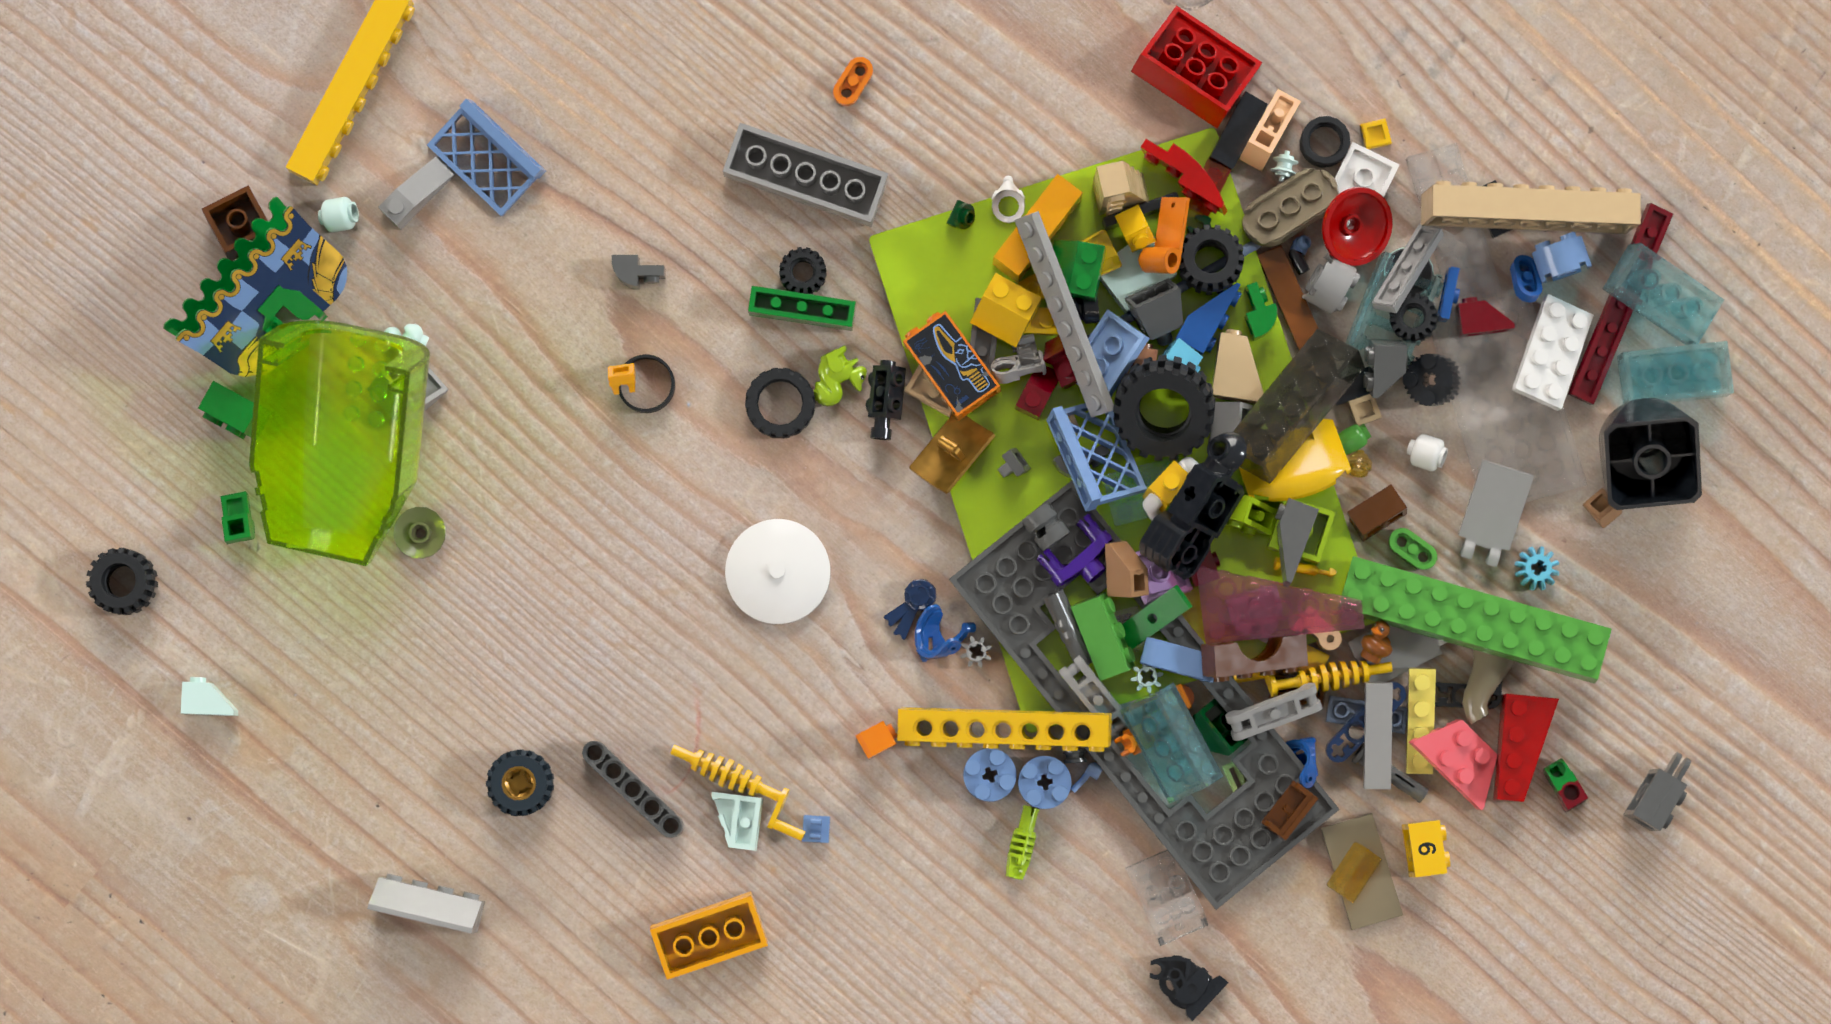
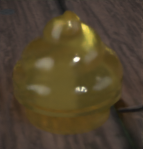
M1358 450L1348 458L1351 467L1349 475L1357 478L1368 476V472L1372 470V461L1365 454L1364 450Z

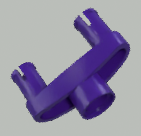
M1090 514L1083 517L1090 527L1082 520L1076 526L1092 541L1091 545L1068 565L1063 566L1050 549L1043 552L1050 560L1049 562L1042 554L1036 559L1052 576L1050 579L1057 587L1069 583L1080 575L1090 584L1106 570V567L1099 558L1105 552V543H1111L1113 537L1107 530L1103 531L1091 518Z

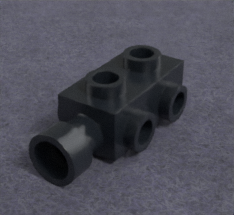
M880 360V365H873V371L868 377L871 391L870 398L867 399L865 406L868 411V417L875 419L874 427H871V439L891 440L892 429H889L890 420H901L906 368L896 366L895 361Z

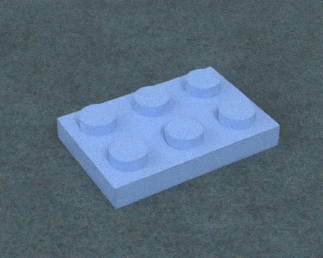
M1107 309L1088 340L1109 394L1112 397L1121 383L1122 377L1129 371L1150 338Z

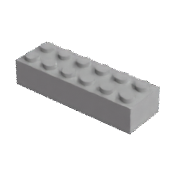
M740 123L723 169V175L726 178L869 227L873 225L889 179L886 172Z

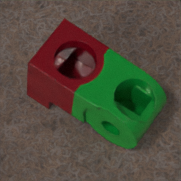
M1562 758L1543 768L1545 777L1555 791L1565 813L1588 799L1576 776Z

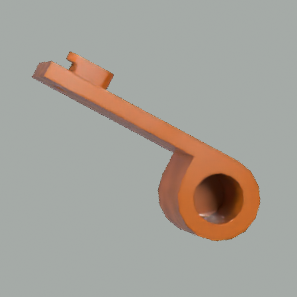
M1162 197L1154 247H1145L1138 258L1139 265L1145 273L1174 274L1179 269L1190 198Z

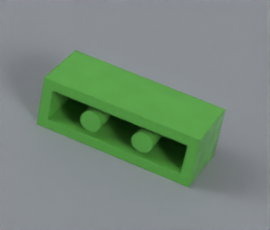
M1106 592L1077 602L1071 607L1100 681L1129 671L1135 666L1134 652L1131 647H1127L1124 639V627L1121 622H1117L1114 614L1116 611L1114 602L1110 597L1108 598Z

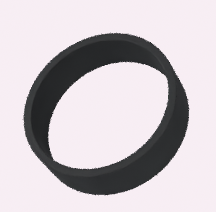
M649 354L638 355L629 359L625 364L643 359L660 362L667 368L671 376L670 393L660 405L648 409L638 408L627 402L622 394L621 385L619 386V395L623 402L636 412H657L664 408L672 399L675 392V378L668 364L661 358Z

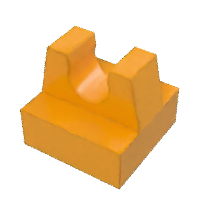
M634 363L608 367L609 387L612 388L614 395H619L620 385H627L630 393L635 392L636 372Z

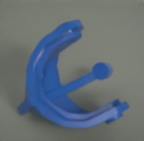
M936 604L928 606L917 621L914 636L916 651L922 662L955 654L961 648V642L967 637L968 633L976 631V624L974 622L963 623L959 634L945 641L939 627L943 617L942 609ZM929 638H932V650H929Z
M1314 737L1285 742L1302 764L1305 765L1299 777L1300 785L1305 788L1312 787L1318 776L1315 752L1316 739ZM1299 750H1303V751H1304V752L1301 753V754H1298V755L1296 754V752L1299 751Z

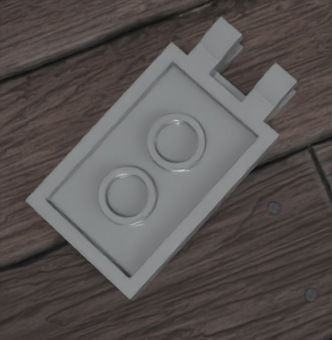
M1482 459L1458 533L1459 536L1465 537L1460 551L1461 557L1472 559L1475 545L1489 549L1485 560L1486 564L1497 567L1501 550L1510 551L1534 475Z
M1390 626V632L1387 637L1390 639L1393 651L1389 656L1382 658L1380 663L1391 662L1393 672L1371 675L1368 682H1387L1407 672L1408 667L1415 668L1441 655L1442 652L1439 646L1447 642ZM1372 631L1347 642L1358 665L1359 661L1365 660L1369 665L1375 664L1360 656L1363 650L1361 640L1364 635L1372 634Z

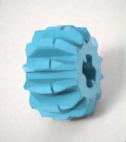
M1542 546L1538 548L1537 554L1533 547H1529V556L1524 552L1519 554L1524 562L1516 561L1514 563V566L1522 568L1521 571L1515 573V577L1524 576V579L1520 582L1521 586L1530 581L1529 590L1531 591L1535 590L1537 584L1541 591L1545 590V582L1553 585L1555 581L1551 576L1559 575V571L1552 569V567L1559 564V561L1550 562L1549 559L1554 553L1550 551L1544 556L1545 550ZM1538 562L1540 563L1539 567H1542V572L1535 575L1533 573L1535 570H1531V566Z

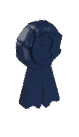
M917 579L910 582L905 588V602L884 615V619L889 620L890 627L894 626L902 618L894 631V635H900L903 640L907 638L917 612L924 611L928 606L936 602V588L926 579Z

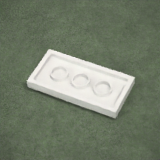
M1550 294L1545 295L1512 391L1556 411L1561 410L1594 315Z

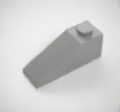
M436 156L396 188L378 208L402 230L456 174Z

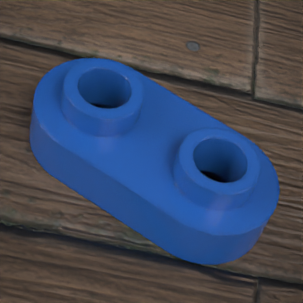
M1519 255L1510 266L1514 292L1520 300L1532 303L1542 293L1541 279L1534 259L1527 255Z

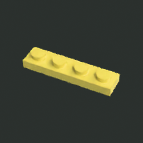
M1408 667L1406 774H1433V766L1409 742L1411 739L1420 738L1434 730L1435 668Z

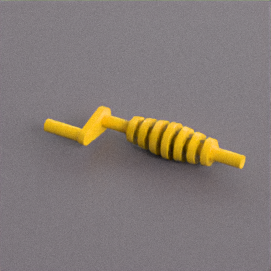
M1365 660L1359 661V667L1356 661H1349L1348 668L1345 661H1338L1337 670V666L1333 661L1328 662L1327 670L1324 664L1318 665L1317 674L1315 668L1311 667L1307 669V675L1304 670L1297 672L1296 677L1276 680L1274 675L1260 676L1259 672L1252 673V678L1237 679L1236 675L1232 677L1237 683L1264 679L1271 697L1278 696L1279 690L1300 688L1307 683H1315L1317 692L1318 684L1322 691H1329V684L1332 691H1337L1340 684L1343 689L1349 687L1350 680L1353 686L1358 685L1360 682L1359 677H1361L1363 683L1368 682L1371 675L1393 672L1391 662L1369 665Z
M674 744L671 755L689 762L691 769L695 772L701 767L700 775L703 777L710 771L709 780L713 783L719 775L718 786L724 787L727 781L730 780L729 790H734L737 784H739V793L744 794L748 788L750 789L749 796L754 797L755 794L759 793L777 801L767 828L775 829L797 840H803L805 831L778 820L788 797L789 789L784 788L781 792L761 782L762 777L756 775L755 779H751L753 772L749 769L745 775H742L744 766L738 764L735 771H733L735 761L729 759L724 767L725 757L719 756L716 762H713L715 754L709 753L704 758L705 751L699 750L697 753H693Z

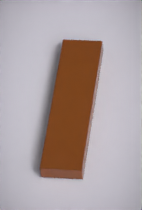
M1282 245L1259 254L1258 258L1262 270L1298 351L1322 342V335L1306 300L1302 298V290Z

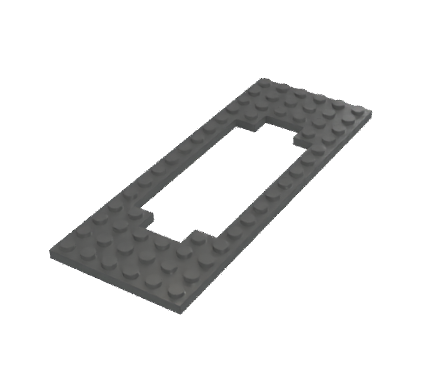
M1072 480L1038 507L1040 508L1050 502L1057 512V521L1062 520L1070 531V534L1049 548L1063 566L1068 565L1091 545L1092 541L1076 526L1082 520L1090 527L1083 518L1087 514L1091 515V518L1103 531L1107 530L1113 537L1112 542L1121 541L1096 509L1085 511ZM1020 521L953 575L949 581L1056 712H1090L1037 647L1040 641L1056 629L1040 608L1045 604L1042 597L1055 589H1064L1074 580L1060 587L1055 585L1050 579L1052 576L1036 559L1042 554L1048 562L1050 560L1034 541L1036 535L1029 534ZM1104 552L1103 555L1099 558V560L1106 567V558ZM1106 570L1094 582L1088 584L1096 595H1099L1107 588ZM1141 596L1132 597L1141 609L1149 605H1144ZM1182 615L1159 630L1169 643L1201 651V644H1205ZM1229 676V681L1224 682L1213 681L1211 683L1200 680L1226 713L1254 705L1232 676ZM1248 719L1241 721L1244 727L1250 725ZM1079 725L1077 734L1082 739H1088L1090 730L1085 725ZM1274 728L1247 738L1251 744L1231 759L1232 763L1247 781L1208 813L1203 810L1190 793L1169 810L1126 756H1121L1122 750L1115 744L1112 738L1111 745L1104 747V752L1088 751L1215 910L1340 810L1320 784L1315 781L1312 787L1306 789L1319 799L1286 841H1283L1261 823L1292 781L1300 784L1299 777L1304 768L1302 762Z

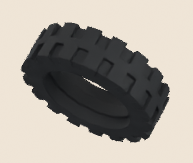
M772 368L760 373L751 382L746 392L745 407L752 425L759 432L771 438L785 439L799 434L809 425L815 411V397L809 382L800 373L788 368ZM772 383H790L801 394V412L796 419L788 424L778 425L770 423L759 411L758 402L760 394L765 387Z

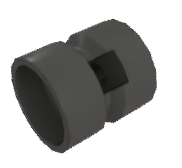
M1050 502L1041 506L1021 521L1029 534L1036 535L1034 541L1042 552L1070 534L1062 520L1057 521V512Z

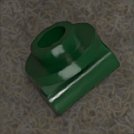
M957 200L946 224L954 228H969L975 220L974 207L971 204Z

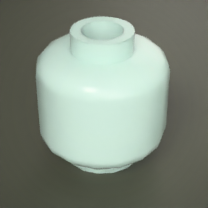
M347 197L328 199L323 202L321 210L318 211V220L331 233L353 229L355 223L359 220L358 207L355 202H352Z

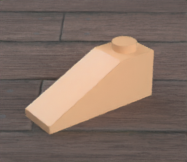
M1278 89L1239 160L1262 172L1301 101Z

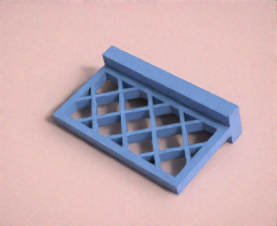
M465 99L460 105L461 108L431 139L427 146L500 216H504L535 180L542 177L546 170L473 100ZM462 116L469 121L470 133H456V122ZM474 126H475L480 132H474ZM452 128V133L446 134ZM484 135L488 139V150L475 151L474 136ZM457 136H470V151L457 152ZM443 137H452V152H442L436 144ZM493 145L499 150H493ZM503 153L507 157V168L494 169L493 154ZM471 154V170H461L457 166V155ZM475 154H489V169H476ZM447 155H453V161ZM511 162H512L517 168H512V167H511ZM512 171H522L528 177L522 186L512 187ZM489 172L490 187L480 188L476 184V173ZM494 172H507L508 187H494ZM465 173H471V178ZM494 190H508V201L502 208L495 202ZM512 190H517L512 196ZM484 191H490V197Z
M1086 403L1065 409L1062 406L1052 408L1046 421L1086 512L1095 510L1097 505L1144 493L1147 490L1129 447H1127L1126 440L1120 438L1118 434L1119 428L1115 427L1113 410L1105 413L1107 417L1105 421L1090 416ZM1075 414L1084 418L1085 420L1081 428L1072 424L1068 416ZM1087 420L1101 427L1098 436L1084 430ZM1104 429L1115 434L1116 441L1114 444L1100 438ZM1080 435L1094 441L1091 451L1080 446L1078 441ZM1097 443L1111 450L1107 459L1094 453ZM1114 452L1125 457L1126 464L1124 467L1110 460ZM1090 458L1104 464L1101 473L1090 469L1088 464ZM1107 466L1121 473L1117 482L1103 475ZM1124 474L1133 478L1137 487L1129 488L1121 484L1120 482ZM1100 481L1114 487L1113 492L1102 496L1098 487Z

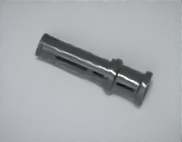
M1364 743L1359 747L1352 759L1354 764L1359 763L1364 766ZM1391 765V784L1420 803L1427 795L1429 789Z

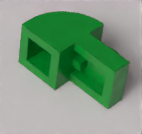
M1257 282L1249 284L1245 288L1253 311L1246 313L1244 318L1253 341L1264 337L1271 330L1277 318L1276 303L1268 306L1265 305V302H1268L1266 292L1263 287L1259 288Z
M244 491L220 496L225 543L228 545L254 540L255 526L251 517L248 493Z

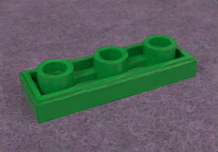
M1178 585L1171 588L1122 624L1125 630L1124 639L1128 647L1134 649L1144 642L1146 637H1151L1193 607Z

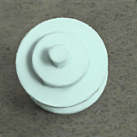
M1285 150L1284 154L1273 157V160L1277 162V166L1270 169V171L1275 173V176L1280 177V182L1296 174L1292 171V166L1299 163L1294 160L1293 156L1289 155L1290 151Z

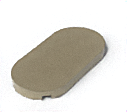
M1306 168L1292 175L1253 200L1246 207L1243 216L1245 235L1251 242L1263 247H1272L1285 242L1325 215L1332 200L1339 195L1335 178L1325 170H1314V168Z

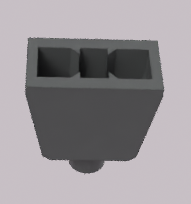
M1168 278L1125 298V302L1138 328L1144 335L1149 337L1150 340L1157 339V343L1160 346L1168 345L1173 341L1171 331L1183 325L1181 291L1175 283Z

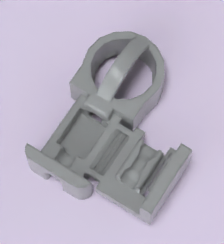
M1034 334L1023 335L1017 347L1012 346L1013 353L1016 352L1017 355L997 358L991 364V373L996 381L1001 384L1020 380V376L1030 373L1043 372V375L1046 374L1043 353L1040 350L1037 351ZM1005 368L1011 369L1006 372H998L999 370Z

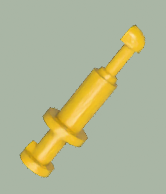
M1276 557L1274 560V570L1281 568L1280 557ZM1300 562L1296 573L1312 576L1323 574L1333 577L1337 573L1333 568L1327 571L1319 569L1316 565Z

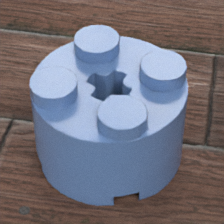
M1575 232L1560 236L1561 241L1551 244L1549 240L1535 245L1536 251L1532 253L1542 284L1547 283V277L1552 276L1553 281L1582 272L1580 266L1585 264L1587 269L1592 267L1582 236H1576Z
M989 748L974 753L966 762L963 771L964 784L969 793L975 798L986 802L998 801L1007 796L1013 789L1017 776L1012 759L1001 750ZM986 768H990L991 771L996 770L997 775L994 777L995 781L992 783L988 779L984 780L982 777L986 773Z
M1051 756L1035 757L1028 761L1021 769L1018 776V789L1021 797L1029 805L1038 809L1054 808L1060 805L1069 795L1071 775L1065 764L1057 758ZM1041 775H1046L1047 779L1052 780V784L1048 785V790H1043L1042 786L1037 785V781L1041 780Z

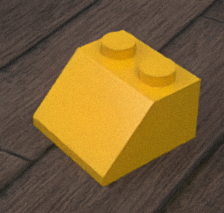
M995 273L970 323L1016 348L1041 304L1042 298Z

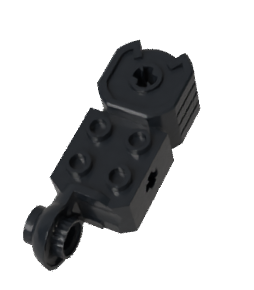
M1226 432L1210 440L1207 446L1208 456L1206 460L1193 466L1179 492L1173 498L1168 510L1153 518L1140 540L1139 550L1142 556L1147 557L1148 560L1154 562V564L1166 572L1171 571L1183 580L1196 574L1210 551L1213 539H1218L1245 494L1243 486L1231 478L1246 457L1247 446L1240 434Z

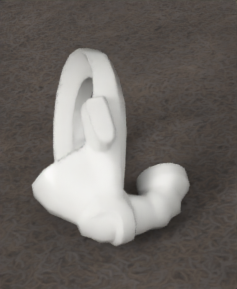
M1005 176L1003 184L998 190H995L992 196L994 215L997 219L1006 223L1015 222L1014 220L1021 218L1025 210L1026 198L1023 192L1015 186L1011 176ZM1006 196L1014 197L1019 204L1017 213L1010 217L1002 215L998 208L1000 200Z

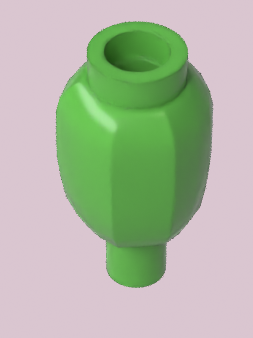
M1354 424L1338 434L1346 455L1363 448L1368 442L1367 439L1372 437L1365 424L1360 426Z

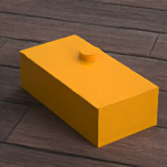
M1057 174L1026 215L1039 211L1051 241L1081 202L1083 192ZM1017 227L993 257V265L1016 283L1022 279L1032 266Z
M751 891L650 926V932L667 980L768 946V939Z

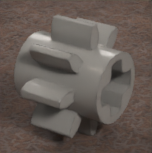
M970 636L971 643L969 645L962 643L961 645L967 650L960 657H967L970 660L968 667L972 666L973 662H975L982 668L981 661L983 659L991 660V657L986 655V651L992 649V646L985 647L983 645L984 637L977 642L973 636ZM977 645L981 646V652L984 655L973 659L969 648H975Z

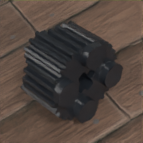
M1424 354L1416 357L1415 360L1411 361L1412 364L1407 366L1409 369L1403 375L1404 388L1408 389L1407 394H1411L1410 398L1414 399V402H1419L1420 405L1439 406L1444 405V403H1450V400L1455 399L1454 395H1458L1457 390L1460 389L1458 385H1461V382H1459L1461 377L1458 376L1460 371L1457 370L1459 366H1455L1456 362L1451 361V358H1446L1440 354ZM1430 375L1436 376L1434 378V382L1436 383L1435 385H1430Z

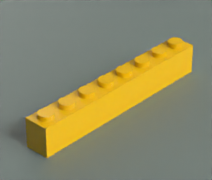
M375 0L286 165L289 172L316 186L320 181L323 182L330 170L328 165L331 159H335L340 153L342 138L344 135L348 136L353 128L354 122L352 120L356 112L360 113L365 106V95L369 89L372 90L378 81L377 73L380 67L386 66L391 54L389 51L392 45H396L399 42L403 33L401 28L404 22H409L414 14L415 8L413 7L414 3L412 0Z

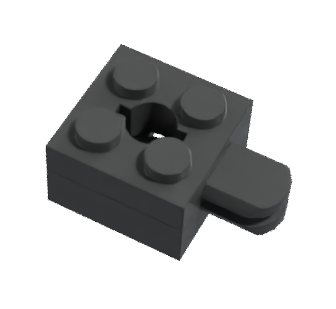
M1679 752L1673 755L1664 771L1660 768L1650 769L1623 815L1649 831L1666 829L1674 817L1671 814L1676 805L1680 806L1687 795V792L1684 791L1687 784L1681 780L1689 768L1691 760L1686 757L1679 765L1674 776L1672 774L1682 758V754Z

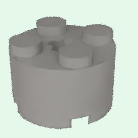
M1327 253L1323 257L1327 262L1324 266L1318 264L1305 287V290L1309 291V293L1303 294L1302 298L1331 314L1336 312V310L1341 311L1348 299L1345 295L1349 287L1352 289L1355 287L1360 274L1356 273L1357 269L1355 267L1342 263L1333 258L1330 253Z

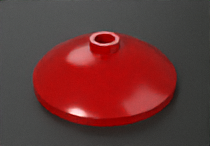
M1353 187L1337 195L1328 206L1322 223V237L1330 255L1338 261L1351 266L1364 265L1376 259L1383 252L1391 237L1393 227L1391 209L1385 198L1370 188Z

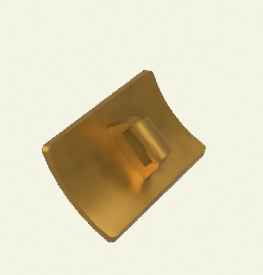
M952 414L911 463L909 469L933 487L947 494L993 440L995 434L968 416L958 421L954 414Z

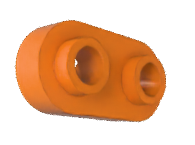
M856 57L849 62L833 89L834 99L838 104L851 106L857 102L873 76V66L868 59ZM863 68L865 70L864 75L858 76L855 73L856 69ZM843 90H850L851 96L848 98L843 97L841 94Z

